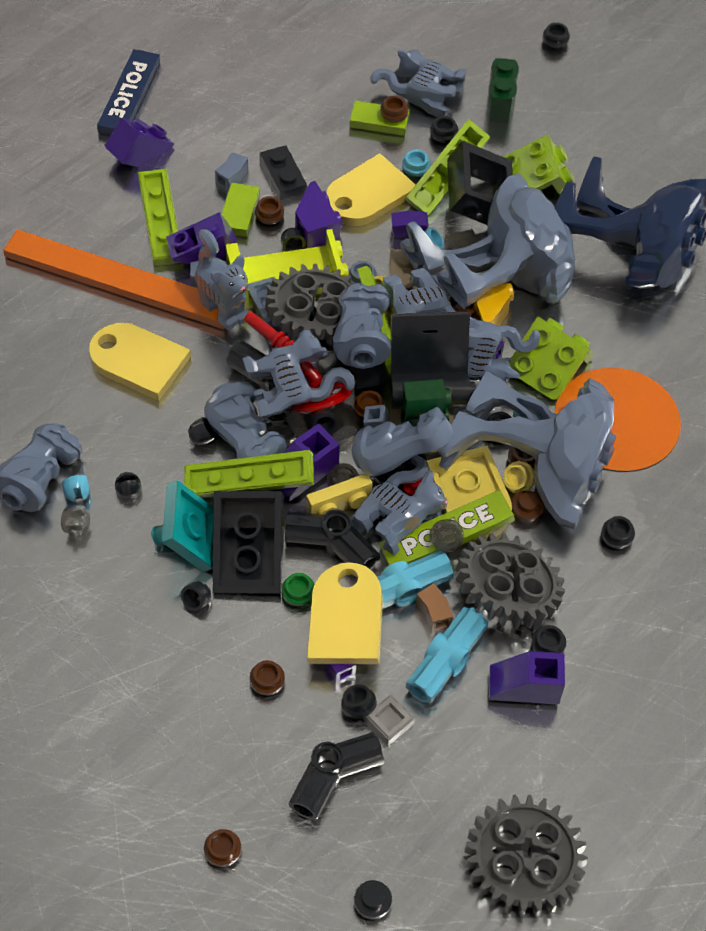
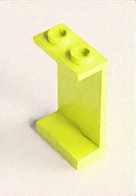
M332 229L326 230V246L244 258L243 270L247 275L248 284L270 277L279 279L280 272L289 275V267L300 271L301 264H304L308 270L312 269L313 264H317L319 270H323L328 265L330 268L329 272L334 273L340 269V276L342 278L349 275L347 263H342L340 259L343 258L340 240L335 241ZM238 243L226 244V261L230 265L240 255ZM322 287L318 289L316 298L321 297ZM247 288L245 291V309L254 308Z

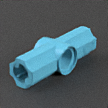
M440 550L409 564L406 561H398L385 568L381 576L377 577L383 593V609L395 603L399 607L409 605L416 601L417 593L433 583L437 586L453 579L454 572L446 553H442Z
M463 607L444 633L439 632L434 637L426 650L424 660L406 682V689L410 691L412 697L422 703L428 702L431 704L451 676L456 677L470 656L471 649L488 627V621L481 612L476 613V609L473 607Z

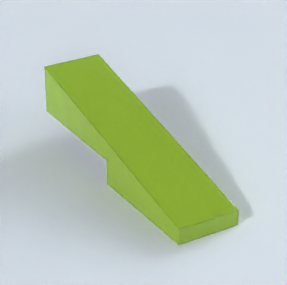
M468 119L413 187L405 200L418 211L427 212L429 216L449 191L447 158L462 141L482 148L490 136Z

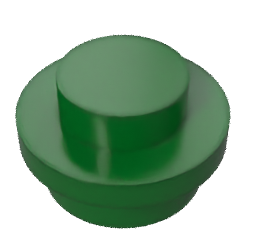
M304 573L291 574L282 584V596L287 603L293 606L307 605L312 601L315 583Z

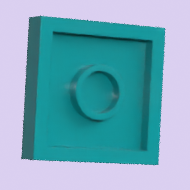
M176 480L167 483L163 525L152 528L151 536L153 542L158 547L167 545L202 572L213 569L214 508L180 481Z

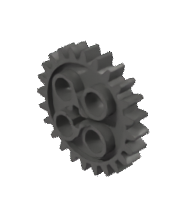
M301 264L300 271L289 267V275L280 272L279 279L273 278L272 285L267 288L265 303L267 317L272 318V326L281 325L280 332L286 333L290 331L291 340L296 339L300 332L310 330L319 342L320 340H325L328 345H331L332 338L342 317L338 298L343 290L356 283H351V275L342 278L340 276V269L334 273L329 272L330 268L328 265L323 270H319L317 264H313L312 269L309 270L304 264ZM322 287L315 318L313 321H309L316 301L317 291Z
M490 533L487 540L482 536H478L476 543L470 541L467 548L463 549L455 571L458 572L455 582L461 583L459 593L469 594L465 602L467 604L476 602L478 606L475 612L487 611V620L491 621L495 616L499 617L501 626H504L507 620H509L515 629H518L521 621L528 628H531L534 621L539 625H543L546 618L551 619L563 600L562 597L565 589L562 588L565 580L558 577L561 570L559 567H550L553 558H543L541 556L544 549L540 548L534 551L531 549V541H528L525 545L520 544L519 536H515L513 541H509L505 533H502L500 540L493 533Z
M513 795L510 806L500 798L497 803V811L490 806H486L485 818L477 816L474 822V826L477 829L469 830L467 838L472 842L466 843L465 853L472 856L467 858L465 866L469 869H476L472 872L470 881L483 882L480 886L479 894L481 896L491 892L493 896L490 905L494 906L500 900L504 901L505 913H508L513 905L518 906L520 917L524 916L527 907H531L535 916L539 917L542 905H545L552 913L556 908V900L566 905L569 900L567 892L576 894L579 888L576 881H582L585 871L581 867L586 866L588 857L580 853L585 850L586 842L575 841L579 837L581 829L580 827L569 829L572 816L568 815L561 819L558 816L561 806L557 805L551 811L546 809V798H543L538 806L533 804L532 795H528L525 804H520L518 797ZM510 830L515 833L517 838L507 840L499 832ZM540 834L549 835L554 843L544 844L538 840L537 836ZM496 849L500 853L495 854L493 850ZM521 851H527L530 859L524 858V854ZM552 856H557L559 860L556 861ZM501 865L510 866L515 874L504 876L498 871L497 867ZM540 869L546 870L553 879L541 880L536 876L535 871Z

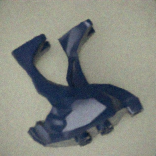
M594 156L584 176L577 199L576 183L567 182L554 207L563 223L568 226L571 235L592 236L610 243L623 241L636 246L637 256L633 257L629 263V275L625 278L626 285L633 288H666L680 280L686 268H692L698 245L703 246L706 240V228H704L706 221V179H690L672 183L657 190L645 203L631 209L619 205L606 197L603 189L602 158ZM577 208L601 215L604 218L583 216L578 212Z

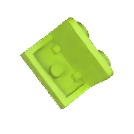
M548 134L503 156L512 160L513 175L520 174L527 182L528 188L532 187L542 190L553 185L561 195L566 183L574 182L570 169L564 163L568 161L563 147L561 145L556 146Z
M537 316L522 341L528 340L533 330H536L540 333L539 344L530 352H518L515 350L510 358L509 365L520 374L518 379L548 398L557 400L582 362L588 364L594 353L588 348L591 343L581 336L574 334L573 337H570L562 332L565 327L550 317L545 321Z

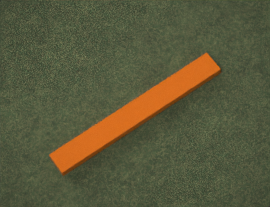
M19 229L15 231L3 249L4 257L225 329L218 320L219 309L217 308L209 312L202 305L200 294L196 287Z

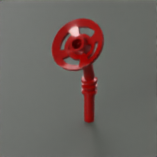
M249 311L243 319L244 322L270 341L272 348L290 346L295 342L294 340L290 341L289 336L284 337V332H277L252 311ZM310 362L301 363L302 372L310 381L308 382L311 388H319L323 379L321 374ZM335 382L332 392L335 389H341L337 393L330 395L322 401L292 406L291 409L295 412H313L326 409L349 398L352 390H347L344 383Z

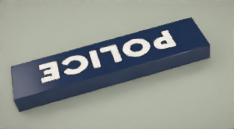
M133 49L97 124L99 133L111 135L121 117L133 121L158 68L160 54Z

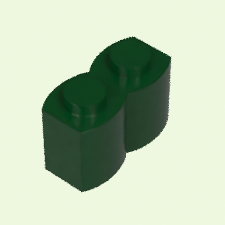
M496 58L492 63L486 107V117L489 122L509 124L513 118L519 72L516 60Z
M443 379L403 382L400 410L401 423L409 421L415 427L418 425L420 415L436 407L442 410L449 421L448 408L452 406L450 388L444 387Z

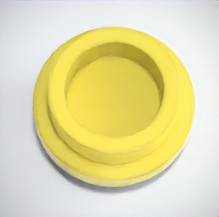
M522 461L511 463L503 474L506 488L515 494L531 490L535 483L533 468L528 463Z

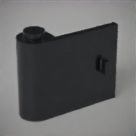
M469 312L391 314L390 398L392 409H401L403 382L443 379L444 387L451 390V408L467 407L476 389L475 381H470L468 375Z

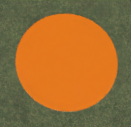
M599 368L585 372L571 380L560 398L557 399L555 414H559L570 401L577 399L579 389L584 387V383L589 378L602 384L609 394L613 396L614 423L612 433L617 436L613 445L615 448L608 465L604 464L603 466L605 469L633 471L652 466L664 459L673 450L680 435V414L670 394L653 379L632 370Z

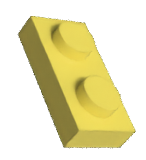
M362 474L306 495V513L325 515L331 510L345 511L351 508H359L372 491L373 483L370 477Z

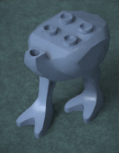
M520 174L508 176L495 192L488 215V237L464 248L442 250L413 221L406 225L409 239L400 242V248L415 269L424 268L430 275L437 273L436 277L440 285L463 309L476 302L488 290L512 281L518 288L539 294L542 300H545L547 303L554 304L562 299L571 287L575 269L573 237L568 226L563 223L554 205L545 197L542 191L532 187L528 188L527 182Z
M486 371L465 409L469 414L459 411L451 424L454 435L448 445L441 451H438L442 455L439 467L448 470L470 446L480 440L495 441L524 451L535 459L534 480L538 494L547 511L559 525L575 530L583 508L579 505L586 501L589 492L596 493L602 479L600 474L604 464H609L615 447L613 445L617 435L612 433L614 423L613 396L609 394L602 384L589 378L584 383V387L579 389L577 399L570 401L559 414H555L549 410L544 402L522 395L510 388L501 378ZM502 405L520 415L501 421L482 420L493 408Z

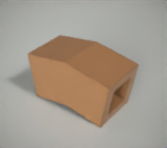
M433 583L417 593L416 605L426 616L431 632L448 628L453 621V614L447 598Z

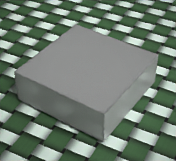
M389 695L376 706L371 714L364 717V721L387 745H390L414 725L415 718L392 695Z

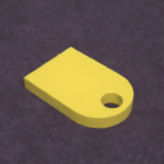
M379 153L333 181L327 188L326 193L328 194L332 209L339 212L344 225L363 226L377 220L404 203L406 196L416 184ZM347 205L350 208L347 210L338 209L337 206Z
M115 323L100 329L93 336L89 346L91 363L99 374L157 401H160L191 358L190 349L130 323ZM105 342H113L116 344L114 347L110 349H104L100 347V345Z
M488 446L465 451L448 470L439 467L442 457L427 460L429 464L428 471L431 470L433 472L435 483L441 487L445 498L448 500L446 509H443L444 514L497 490H501L512 510L510 496ZM508 524L482 535V537L487 540L490 533L497 537L507 528Z
M341 563L330 567L317 579L312 593L307 655L309 664H379L383 593L377 576L369 568L357 563ZM347 575H354L358 578L357 583L348 588L341 586L340 581Z

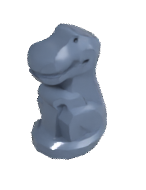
M363 283L353 284L343 290L338 298L342 317L333 337V350L336 357L344 365L361 369L371 368L382 364L390 357L391 341L381 331L383 326L381 314L387 310L390 297L387 290L380 284L367 286Z
M228 382L218 386L213 391L212 396L206 401L204 407L206 421L223 440L235 449L237 459L285 453L287 444L283 436L278 432L270 431L260 437L261 434L266 432L267 425L264 419L258 416L257 409L253 404L256 399L254 394L256 389L249 382Z
M436 407L420 415L418 425L415 427L409 421L398 426L393 422L387 421L375 428L366 426L360 429L356 434L355 444L351 448L352 457L356 466L374 479L379 475L394 470L405 461L419 454L441 451L448 445L454 435V430L442 410Z
M48 423L37 427L31 442L0 465L1 502L12 510L39 511L47 499L44 491H46L50 479L56 478L59 475L60 467L57 461L69 465L80 458L82 446L79 439L70 434L63 424Z

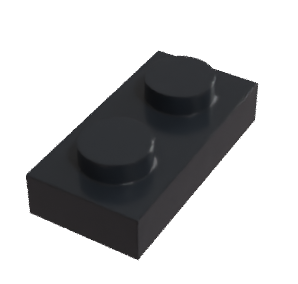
M286 145L259 152L260 162L280 200L305 193L307 183Z

